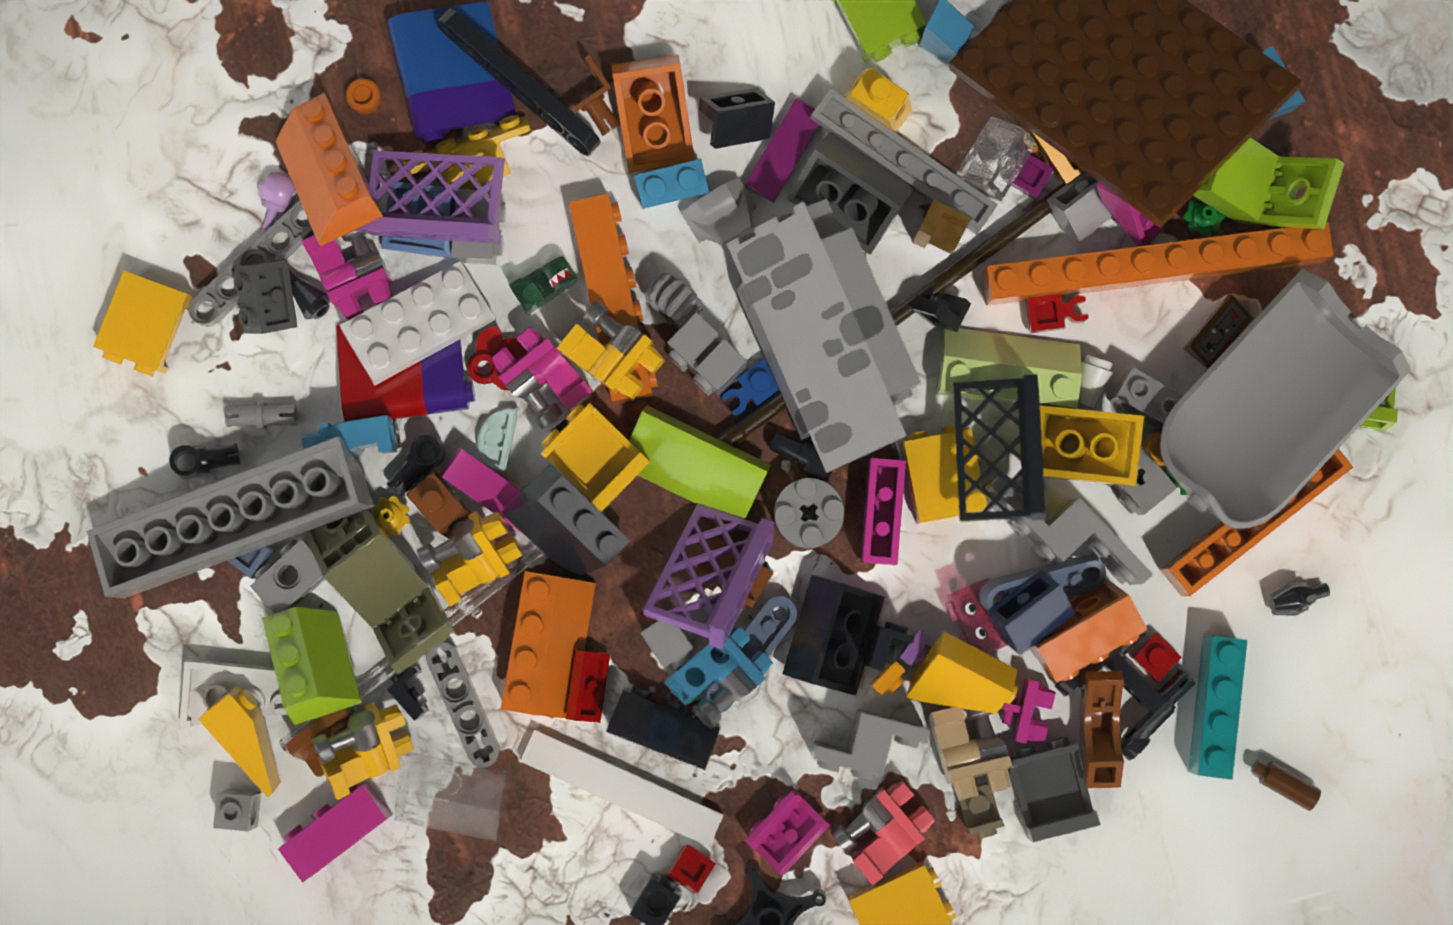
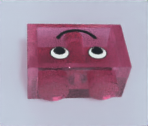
M983 578L946 594L949 601L944 604L951 621L958 620L963 632L958 635L959 639L989 654L1008 645L1001 640L986 612L987 610L980 603L981 589L989 581V578Z

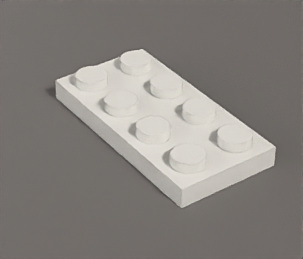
M459 261L340 325V328L375 386L495 321V318L463 264Z

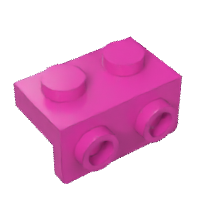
M794 790L789 794L782 795L775 802L774 810L765 819L759 820L752 826L749 832L750 835L745 840L782 876L830 826Z

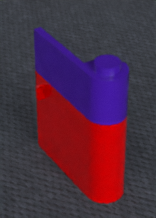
M336 325L341 408L344 422L385 415L395 420L470 409V402L476 401L473 381L467 382L464 374L461 339L374 386L341 331L340 325Z

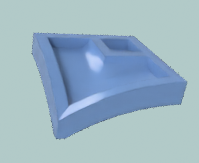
M397 182L392 188L401 199L414 186L412 183ZM428 185L423 190L433 201L446 188ZM389 192L386 212L396 204ZM419 193L406 206L412 214H419L428 204ZM452 195L437 207L444 216H451L455 212V199ZM432 211V212L429 214V215L437 216V215L434 213V211ZM382 236L381 249L453 259L451 257L452 241Z

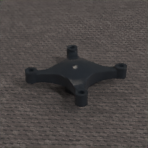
M750 859L746 863L745 872L749 875L752 882L753 898L746 912L737 921L729 925H793L795 920L804 911L815 906H823L826 903V893L822 889H817L813 894L805 897H793L782 894L764 881L759 871V862L756 859Z

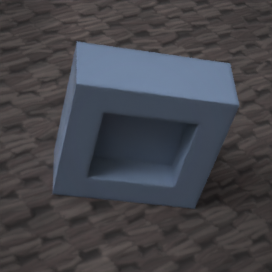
M265 546L227 561L249 578L256 579L254 575L266 565L275 550Z

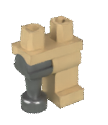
M952 707L932 712L927 717L945 772L947 784L952 783L959 801L979 795L975 777L986 775L990 793L1010 788L1008 769L1012 767L1010 756H1008L1004 740L997 737L989 719V716L993 713L965 709L968 719H975L978 738L969 740L962 708Z

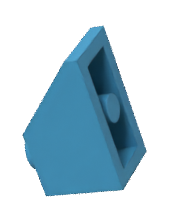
M939 0L925 27L919 47L950 62L974 39L970 37L974 25L947 0Z

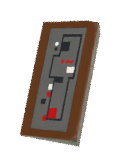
M1229 294L1222 300L1183 349L1209 369L1234 342L1253 317L1233 295Z

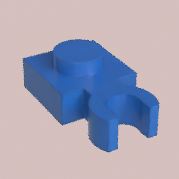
M762 359L738 377L737 381L741 388L739 390H728L723 394L721 400L726 402L729 398L735 397L740 401L739 407L732 412L735 417L745 411L748 401L752 400L758 407L780 391L766 360Z

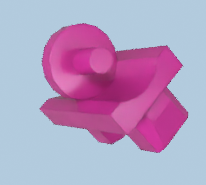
M1024 678L1019 705H1016L1019 693L1017 691L1013 701L1010 704L1004 703L1000 708L1004 709L1001 723L1011 725L1014 712H1017L1011 739L1021 743H1026L1027 740L1045 741L1048 723L1033 720L1032 714L1034 706L1052 709L1056 692L1040 686L1038 681Z

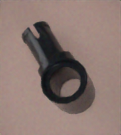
M776 432L769 450L796 461V465L801 467V472L824 482L829 481L833 470L826 473L813 441L806 440L804 443Z
M431 435L418 436L412 442L409 454L404 458L406 460L405 464L386 484L404 498L405 494L422 474L426 476L433 467L439 466L444 461L446 450L443 443ZM429 442L434 443L436 446L435 456L431 460H423L420 455L422 446Z
M237 443L206 449V446L191 447L189 445H182L176 447L169 457L171 469L184 479H192L199 474L209 473L212 468L241 465L239 455L228 456L239 453ZM192 454L195 456L196 464L191 470L182 471L178 468V459L182 455Z

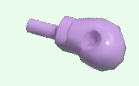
M271 172L259 182V196L264 199L262 206L269 208L262 228L264 230H268L273 225L277 211L286 212L291 197L296 192L291 177L287 174Z

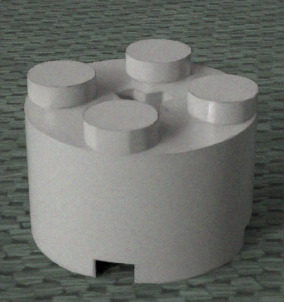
M804 478L789 484L780 493L774 507V521L779 534L788 543L798 548L810 549L826 544L837 535L844 519V506L837 491L828 483L814 478ZM811 505L816 508L814 515L817 517V520L809 519L807 522L802 521L803 513L799 510L800 507L809 508Z

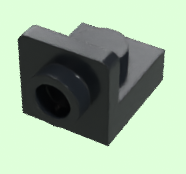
M944 293L941 298L932 295L930 299L916 295L910 308L931 325L957 333L971 306V302L965 298Z
M413 666L410 670L407 667L401 673H395L390 678L394 684L387 689L414 721L419 720L429 711L424 705L428 700L416 686L410 689L407 685L422 672L418 666Z

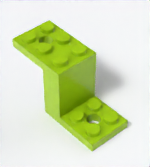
M1250 138L1193 196L1214 207V209L1238 224L1324 230L1344 163L1337 158L1280 157ZM1306 186L1305 194L1296 200L1297 192Z

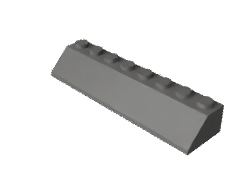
M338 436L86 532L105 597L127 598L373 507V502L364 473L342 438Z

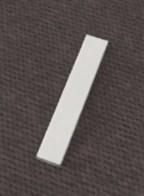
M534 729L520 762L710 847L724 815L537 729Z

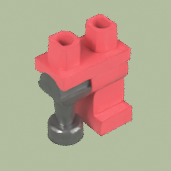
M902 779L887 789L883 786L878 789L874 795L865 801L862 813L847 828L839 825L830 832L847 854L857 847L856 838L869 829L875 833L876 836L851 856L854 864L872 885H875L883 877V874L925 839L923 833L935 821L923 804L909 816L901 809V806L914 796Z

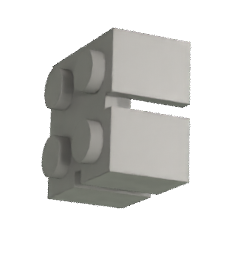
M696 312L667 342L670 351L668 354L670 356L669 359L683 373L689 369L695 375L693 378L695 380L694 383L707 396L713 392L719 398L746 370L747 360L725 339L720 343L716 339L719 333Z

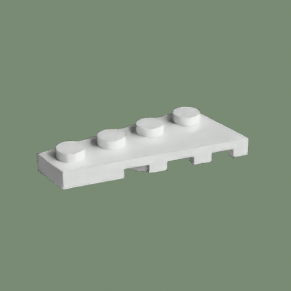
M198 659L185 660L179 729L202 725L198 718L237 684L243 690L247 689L255 696L258 702L257 706L261 709L263 716L287 714L283 707L274 668Z

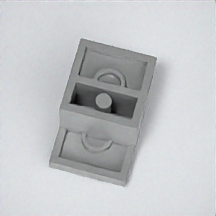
M857 709L848 749L814 741L811 756L814 760H817L819 768L839 772L841 766L851 769L850 773H853L852 776L873 781L874 775L883 777L893 735L895 736L894 741H897V743L917 748L919 742L928 744L931 730L923 725Z

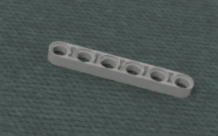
M300 200L192 299L188 311L189 316L194 322L205 327L214 326L240 303L238 293L227 297L222 292L223 283L228 279L234 278L235 266L247 265L248 260L256 255L262 256L264 262L287 260L303 245L302 240L314 235L311 225L300 227L297 223L298 214L304 210ZM280 232L287 233L290 239L287 248L275 250L272 246L273 237ZM203 302H211L215 310L213 316L208 320H201L197 315L198 306Z

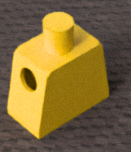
M870 67L858 75L844 96L895 133L898 132L912 112L910 94Z

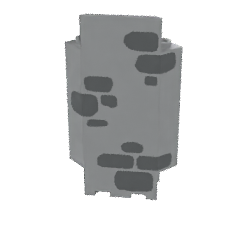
M824 199L809 206H806L803 201L792 207L793 211L791 213L768 220L754 228L755 232L727 243V247L743 281L736 291L801 440L811 437L827 473L907 436L894 406L913 396L911 389L921 382L853 228L841 232L828 200Z

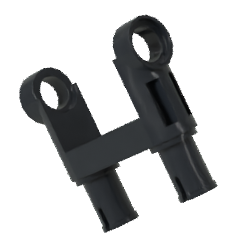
M1145 632L1140 634L1138 640L1127 646H1119L1109 652V656L1099 663H1090L1080 669L1078 675L1067 681H1059L1054 685L1065 697L1077 687L1081 689L1085 685L1086 671H1099L1101 667L1106 671H1122L1124 679L1123 688L1148 712L1124 736L1126 740L1122 743L1121 749L1123 756L1128 761L1137 757L1151 741L1149 737L1175 712L1176 702L1191 687L1196 685L1194 680L1187 678L1189 675L1179 668L1177 673L1160 690L1154 689L1126 661L1125 655L1146 636Z

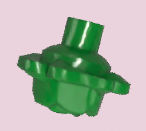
M1198 199V201H1189L1188 211L1184 214L1183 218L1184 221L1190 222L1188 224L1190 232H1198L1203 237H1207L1211 231L1214 233L1220 231L1221 222L1226 215Z

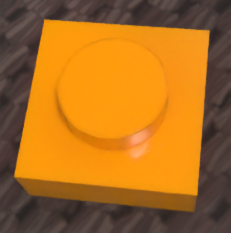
M893 660L892 665H887L869 685L881 696L886 691L891 695L904 682L901 675L906 670L897 661Z

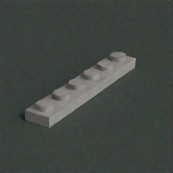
M832 88L827 91L810 116V119L915 188L913 191L929 202L939 201L971 217L967 228L975 234L981 231L998 205Z

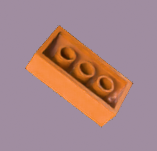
M323 93L294 107L275 142L317 242L322 246L383 217L342 122L326 94Z
M525 571L501 710L537 716L566 718L575 650L585 651L596 583Z

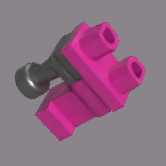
M359 228L342 236L344 241H351L356 257L347 260L338 238L322 246L318 244L315 235L302 240L330 302L339 308L347 320L364 312L359 298L370 294L376 306L393 297L390 287L393 284L392 278L384 262L371 250L364 237L367 233L359 230Z
M529 326L516 337L527 351L523 356L516 360L509 350L503 347L491 359L500 372L498 377L513 395L523 398L538 414L535 417V422L541 429H544L563 414L556 403L548 405L539 392V389L546 383L568 410L593 390L547 337L543 339L538 332Z

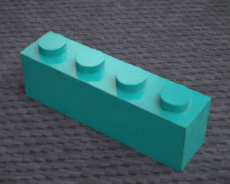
M1203 635L1188 772L1192 774L1233 780L1247 640Z

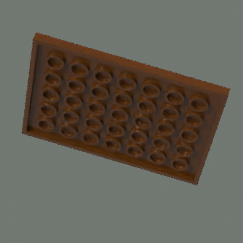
M1014 0L949 62V70L1160 228L1300 88L1302 82L1296 75L1187 0Z

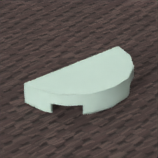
M503 408L493 413L482 423L478 433V450L483 461L492 470L503 475L507 474L518 408Z

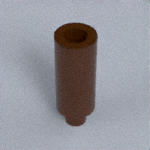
M1259 760L1254 762L1251 772L1260 777V784L1307 811H1311L1316 806L1321 796V789L1272 761L1267 765Z

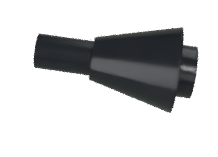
M288 266L292 294L304 318L309 320L323 317L330 309V299L327 293L306 280L299 278Z

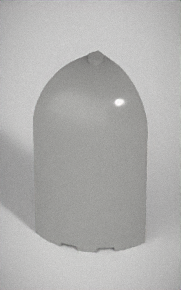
M1302 268L1177 402L1165 421L1160 446L1163 461L1169 472L1189 494L1187 500L1194 508L1200 512L1207 510L1229 527L1236 529L1254 527L1267 521L1282 510L1411 371L1401 349L1381 338L1368 326L1365 325L1360 330L1350 321L1347 316L1351 313V310L1340 300L1328 281Z

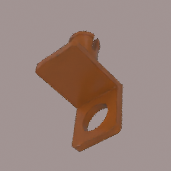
M590 55L584 58V62L601 86V89L574 106L570 111L575 115L581 110L583 112L587 111L600 130L601 135L604 136L611 130L603 119L607 121L612 130L618 127L620 122L617 121L603 100L605 98L604 95L611 90V86Z

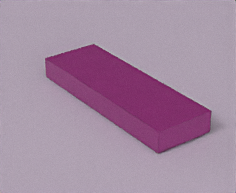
M798 98L794 100L746 181V188L772 203L776 201L820 126L810 119L815 108Z

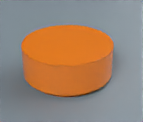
M356 79L349 84L346 90V100L357 113L370 114L381 103V92L370 79Z

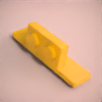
M513 115L502 119L499 122L500 125L493 128H476L467 134L468 137L457 141L453 138L443 140L435 146V149L424 153L501 157L505 159L503 176L511 174L499 142L529 132L531 129L526 116L519 118L518 115ZM417 150L411 153H423V151ZM402 161V162H403V164L405 165V164H407L409 161ZM419 162L410 173L415 174L430 167L426 162ZM451 164L441 174L451 185L464 171L458 164ZM465 164L468 169L472 166ZM484 165L474 174V177L480 184L489 182L493 176L494 166ZM468 179L458 189H470L475 187V185Z

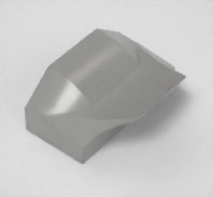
M738 177L699 198L682 211L681 215L699 243L709 240L722 245L753 226L752 213L757 206Z

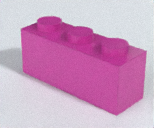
M871 458L868 461L860 563L898 565L906 461Z
M369 782L360 787L358 784L349 787L350 794L341 798L342 800L331 808L327 803L313 813L311 817L314 822L305 829L299 824L283 836L286 843L279 847L278 851L302 883L392 816V813Z

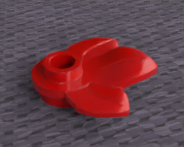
M491 326L483 330L476 340V353L470 357L467 364L468 374L476 383H493L502 390H509L498 377L500 372L497 370L491 357L503 347H506L516 360L527 351L516 337L503 339L498 326ZM481 361H488L490 363L491 370L489 373L483 374L478 370V364Z

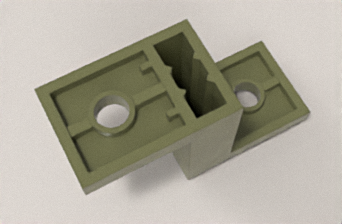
M371 508L303 532L323 577L373 629L389 665L397 674L407 667L414 665L420 657L436 645L443 643L455 631L427 577L381 528Z

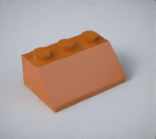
M1106 578L1097 589L1079 594L1070 599L1069 602L1075 614L1041 639L1030 650L1045 672L1058 683L1059 681H1067L1078 675L1080 669L1090 663L1094 664L1105 660L1109 656V652L1119 646H1127L1138 640L1140 634L1147 631V628L1130 595Z

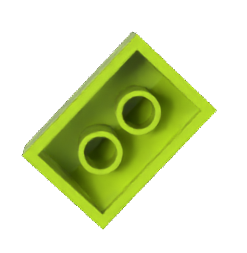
M293 607L262 618L283 707L294 725L362 703L337 611Z

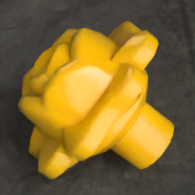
M391 496L389 500L385 497H380L376 506L371 508L379 525L388 535L390 533L394 536L400 535L402 528L410 523V518L406 516L409 512V507L401 504L396 496Z

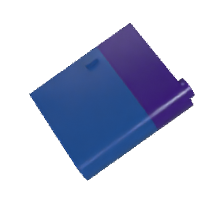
M488 1L403 13L393 16L387 21L416 140L423 141L425 145H433L443 141V136L448 134L450 129L499 122L506 117L516 115L511 93L448 39L436 23L448 9H453L500 49Z

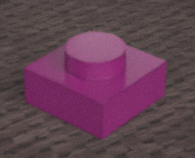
M1025 151L1006 183L1036 200L1054 168Z

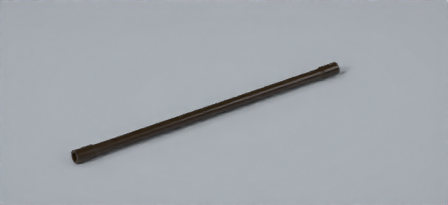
M1062 183L892 308L890 314L896 327L916 313L910 308L916 295L930 299L932 295L939 296L1049 215L1052 210L1046 200L1067 184ZM778 392L742 420L733 423L714 438L737 447L751 433L787 408L781 392Z

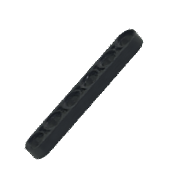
M448 9L436 21L438 28L448 39L578 152L585 156H590L601 144L599 137L590 127L458 12Z

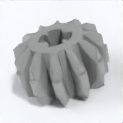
M661 273L657 279L655 278L652 281L649 289L645 292L646 302L652 309L676 328L681 329L696 312L700 314L703 310L702 300L697 297V294L680 279H676L671 274Z

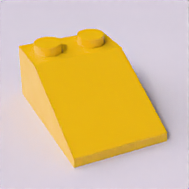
M1040 405L1044 478L1136 486L1145 416Z

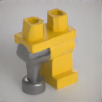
M598 300L587 311L582 319V323L590 329L599 327L611 338L605 347L578 324H575L558 345L557 349L562 355L613 393L620 392L622 395L634 400L644 387V384L632 375L634 370L640 364L654 375L665 360L654 348L651 339L643 335L635 327L622 326L607 316L608 307Z
M475 511L468 515L469 520L458 521L454 525L450 539L435 548L431 544H426L417 549V554L423 567L429 574L433 572L435 587L450 607L462 601L461 594L480 584L490 583L498 576L502 578L510 574L508 564L523 556L521 546L514 535L500 542L496 540V538L508 533L507 525L499 512L482 518L478 511Z
M373 702L364 706L365 711L354 712L347 722V729L329 739L325 734L312 738L326 781L337 800L350 794L349 787L367 778L381 776L388 769L392 772L401 768L398 758L414 750L412 741L405 729L392 735L389 733L406 724L397 704L378 710Z

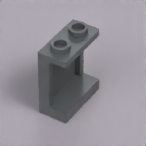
M1068 737L1047 741L1048 747L1035 750L1034 745L1015 749V756L1010 757L1012 767L1009 770L1027 838L1033 843L1101 825L1098 813L1093 809L1088 788L1085 786L1083 769L1078 750H1080L1079 744L1075 741L1069 742Z

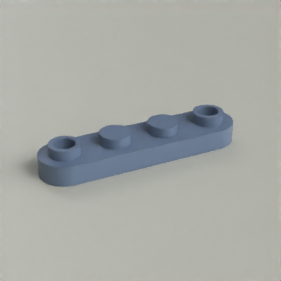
M1092 555L1075 557L1064 562H1056L991 579L981 589L979 600L981 605L986 610H989L1040 570L1044 571L1062 586L1067 598L1097 589L1105 579L1106 568L1101 561Z
M783 596L773 597L765 603L745 630L749 635L750 641L740 650L748 659L759 650L768 657L796 621L797 609L795 604L789 598ZM776 607H783L786 610L784 619L777 620L774 618L773 610ZM714 681L700 693V700H711L710 693L714 689H720ZM735 701L722 709L720 713L727 711Z

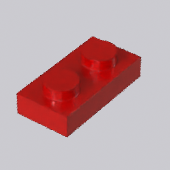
M575 650L565 719L601 723L610 654Z

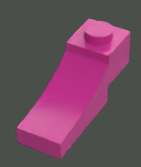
M459 447L440 476L492 513L499 512L506 523L520 531L501 512L522 490Z

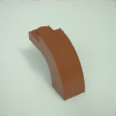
M1086 671L1085 688L1081 689L1080 746L1086 788H1121L1124 767L1120 742V707L1124 683L1122 671Z

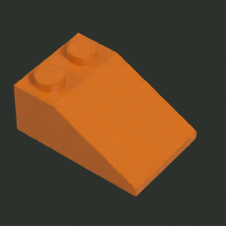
M679 55L612 64V75L628 172L634 173L660 169L694 161L695 157Z

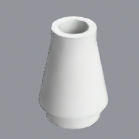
M1086 355L1085 361L1081 362L1082 377L1079 403L1091 407L1095 406L1098 397L1113 374L1110 371L1113 363Z

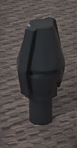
M1304 581L1292 582L1270 595L1269 606L1273 615L1296 616L1309 610V606L1314 604L1317 599L1330 596V589L1326 583L1312 587Z

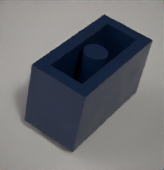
M1042 570L986 611L1001 640L1019 655L1032 648L1075 614L1062 586Z

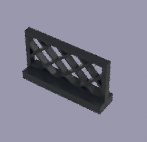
M1038 374L1023 375V378L953 383L960 522L1023 518L1046 520ZM1017 388L1018 400L1008 411L994 399L1002 389ZM984 390H993V391H992L990 394H988V393H986ZM977 391L985 400L972 413L962 404L961 392ZM989 403L1004 414L991 429L977 417ZM1017 409L1019 420L1012 415ZM962 411L969 416L964 422ZM1008 418L1019 427L1020 433L1010 445L995 433ZM972 421L976 422L987 432L974 447L963 437V431ZM991 437L1006 448L993 463L979 452L981 447ZM1019 443L1021 455L1014 449ZM964 446H966L970 450V452L965 457ZM1009 453L1021 461V469L1012 479L997 468ZM974 455L989 467L976 482L965 473V465ZM993 471L1007 482V485L995 498L980 486ZM1021 477L1022 489L1016 484ZM965 479L972 485L967 491ZM1011 487L1023 496L1022 510H1007L999 503V500ZM976 489L991 501L982 512H967L966 500ZM994 506H996V507H998L1001 511H990V510H991Z

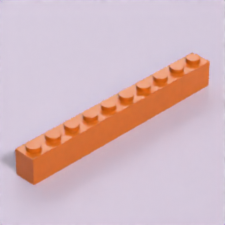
M1326 222L1324 230L1287 227L989 265L983 270L982 277L986 306L1020 302L1025 301L1027 298L1056 294L1067 296L1317 264L1328 260L1334 254L1329 222Z

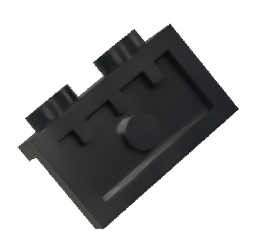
M887 621L884 627L876 626L865 666L880 671L884 670L885 665L891 666L896 652V646L891 644L892 639L895 638L910 643L914 642L915 636L907 634L909 627Z

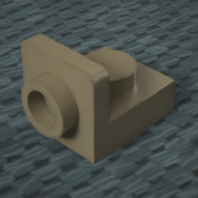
M988 782L976 786L978 796L961 801L958 799L966 830L970 835L976 834L978 839L996 835L998 833L996 828L1004 826L1003 819L998 812L994 794L990 793Z

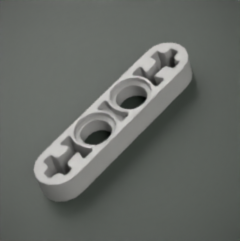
M444 641L427 652L426 661L469 760L477 767H490L500 757V745L457 648L452 643ZM439 647L443 651L451 652V657L447 659L450 669L458 666L460 671L459 673L449 674L443 680L440 673L447 672L444 664L434 661V657L438 655L437 649ZM454 678L462 680L466 686L465 694L458 699L451 697L447 692V685ZM467 710H473L479 715L480 723L474 730H468L461 724V716ZM483 729L486 730L487 735L480 738L485 747L491 745L493 748V752L489 754V761H486L484 757L477 758L475 752L479 750V744L476 739L470 743L467 736L476 735Z

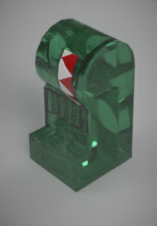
M560 256L544 265L541 269L538 268L524 278H519L510 283L509 287L526 314L530 315L572 287L578 281V277L565 256Z

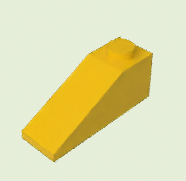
M237 684L211 705L198 720L268 798L280 784V777L262 711L257 706V699L249 690H243Z

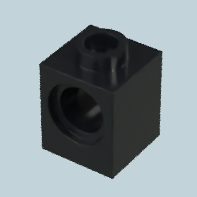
M661 873L660 877L652 874L631 908L629 915L645 925H664L681 898L682 891L677 889L679 883ZM656 891L662 892L667 897L668 903L662 908L652 907L648 902V896Z

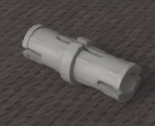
M257 402L256 406L226 405L225 414H239V417L225 418V424L227 427L256 426L257 429H266L267 425L296 426L298 417H284L283 415L298 413L297 405L267 406L265 402Z

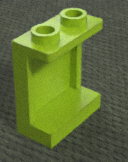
M832 0L834 4L838 3L861 47L864 62L872 59L874 62H879L893 53L892 49L902 44L905 47H909L922 39V34L927 25L915 0Z

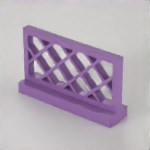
M373 150L369 186L377 204L378 199L387 191L396 204L387 212H381L383 217L360 227L359 230L373 236L500 244L502 230L498 229L497 225L505 159L501 157ZM383 160H394L400 170L386 181L382 175ZM402 161H409V162L404 165ZM419 162H426L432 171L418 183L410 171ZM451 164H458L464 173L450 185L441 173ZM465 164L472 166L468 169ZM484 165L494 166L492 179L482 187L474 177V174ZM406 175L414 188L400 199L392 187ZM438 177L446 189L432 201L423 189ZM470 179L479 191L464 203L455 191ZM420 193L428 206L419 214H412L406 204ZM452 195L460 208L451 216H444L437 207ZM482 197L489 203L488 219L476 218L470 211V208ZM432 211H434V213H435L437 216L429 215V214H430ZM464 213H466V215H467L469 218L461 217V216H462Z
M697 503L644 607V615L709 638L710 646L723 649L773 544L775 522L762 518L760 523L757 524ZM704 517L715 521L717 527L701 532L697 524L700 518ZM738 529L750 533L747 539L733 543L728 534ZM722 535L727 546L711 551L706 540ZM700 543L704 554L688 559L684 551L685 547ZM732 554L736 561L735 565L720 570L715 559ZM709 561L714 572L697 577L692 566ZM686 569L691 580L674 585L671 579L672 573ZM719 580L723 588L722 592L707 597L702 585ZM696 588L701 599L684 605L679 593ZM670 596L674 597L678 606L668 611L656 607L659 600ZM706 608L709 614L706 625L691 620L689 612Z

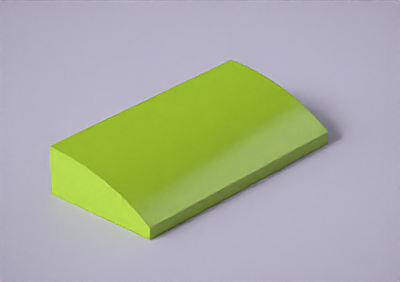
M648 405L642 411L629 440L650 461L638 476L695 504L699 503L746 519L771 466Z

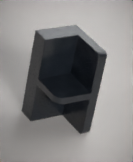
M757 87L700 97L698 110L713 121L710 145L714 149L769 139L775 101Z

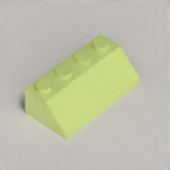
M960 328L957 333L944 329L936 394L954 397L953 383L1018 379L1023 378V375L1038 374L1041 406L1078 408L1082 377L1080 344ZM1017 388L1002 389L994 399L998 403L1014 404L1018 400ZM984 390V391H985L986 393L990 394L993 390ZM977 391L961 392L962 398L985 400Z

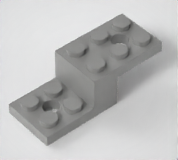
M1000 476L991 479L984 486V489L995 498L1007 485V482ZM1012 487L999 500V503L1007 510L1023 509V498ZM1080 497L1067 501L1046 522L1044 520H1032V518L1010 519L1007 522L1009 527L1018 536L1022 537L1025 535L1034 543L1031 549L1043 562L1047 560L1052 563L1064 562L1087 540L1084 544L1085 547L1097 559L1103 557L1111 565L1108 569L1109 572L1121 584L1125 582L1129 585L1144 584L1153 575ZM986 498V502L989 504L991 501ZM996 506L992 508L995 511H1000Z

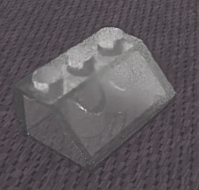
M409 752L403 755L396 787L394 821L497 841L511 772L487 767L480 768L472 764Z

